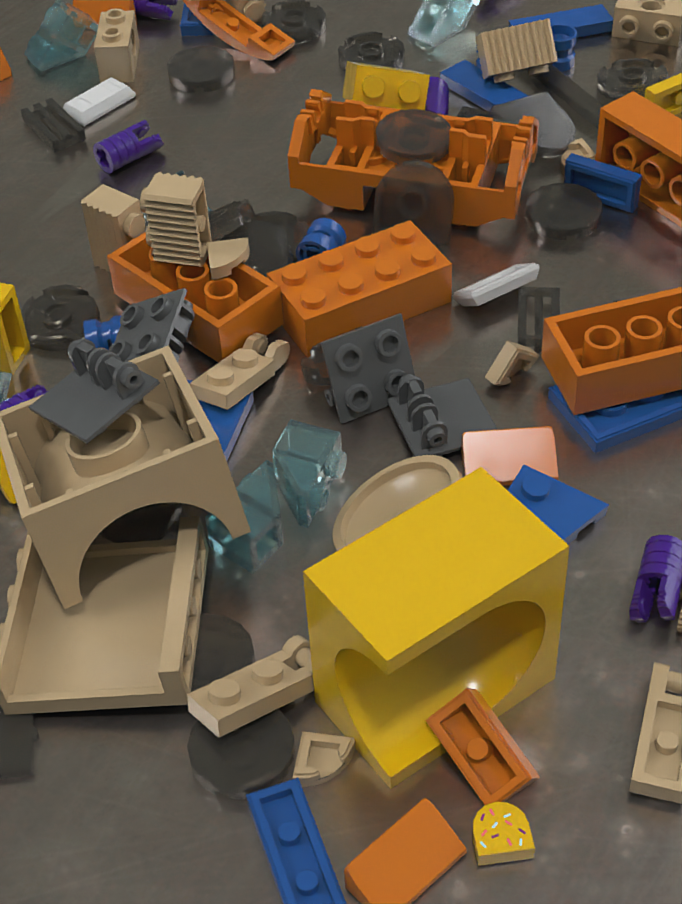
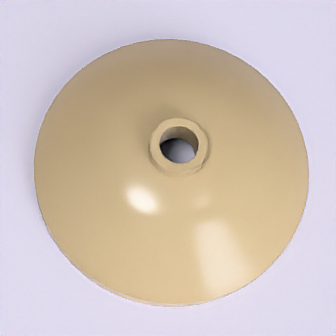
M422 455L394 463L373 475L348 498L337 515L332 533L336 550L342 549L461 479L462 475L457 467L444 457Z

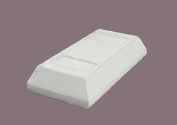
M110 77L66 102L61 110V114L82 126H86L134 98L136 94L129 86Z
M515 264L454 292L452 297L462 306L482 305L536 280L540 269L539 264Z

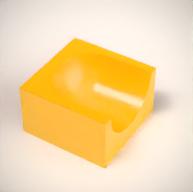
M482 467L303 571L315 702L345 737H353L355 739V749L390 789L447 752L425 720L466 688L477 689L495 715L499 717L555 679L570 546Z

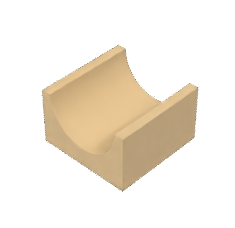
M169 345L130 360V362L138 366L139 370L158 379L160 384L88 444L29 409V406L43 395L0 411V448L19 512L64 609L83 602L79 588V572L83 557L92 541L106 526L132 510L157 503H186L205 509L215 515L226 526L232 539L251 532L219 438Z

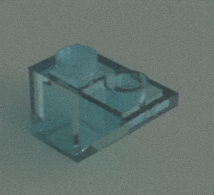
M56 0L53 6L47 10L44 21L37 33L29 40L24 55L42 71L83 57L96 39L99 24L82 10L64 0Z
M290 419L272 449L275 482L299 526L309 528L317 511L322 512L325 509L329 499L330 487L334 479L342 477L347 463V454L342 452L341 432Z
M268 460L264 461L253 473L247 474L236 488L251 532L232 539L228 529L220 519L210 512L205 516L210 548L253 574L284 544L274 463Z

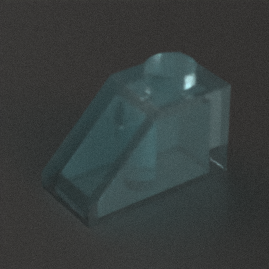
M424 0L407 34L432 47H436L466 28L480 0Z

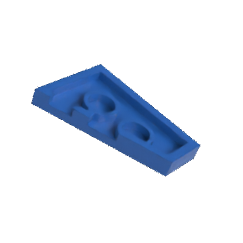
M526 465L522 466L508 488V491L567 544L574 541L578 533L591 522L595 524L606 516L609 504Z

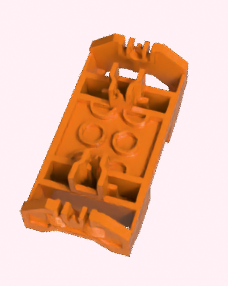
M311 89L309 99L305 101L306 109H301L300 114L297 115L294 121L288 151L290 188L301 189L328 206L363 211L374 187L381 190L412 192L418 195L438 196V221L453 223L458 226L476 227L501 218L515 220L523 182L529 165L534 163L537 154L539 120L536 117L523 115L519 124L496 122L490 117L474 116L464 118L366 105L363 101L346 99L345 102L332 101L330 93ZM321 135L337 139V144L326 165L310 163L311 154L316 144L320 143ZM509 163L504 190L490 188L498 164Z

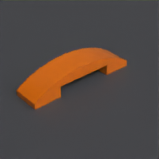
M183 0L197 19L213 34L238 51L255 58L273 61L295 44V40L272 23L261 28L224 0Z

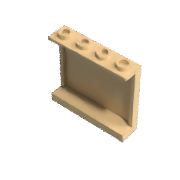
M200 516L180 517L177 539L90 545L83 557L79 572V588L83 602L66 609L63 608L27 532L24 548H20L17 552L18 572L15 584L10 585L8 588L5 623L0 624V705L5 715L188 704L187 694L191 692L209 550Z

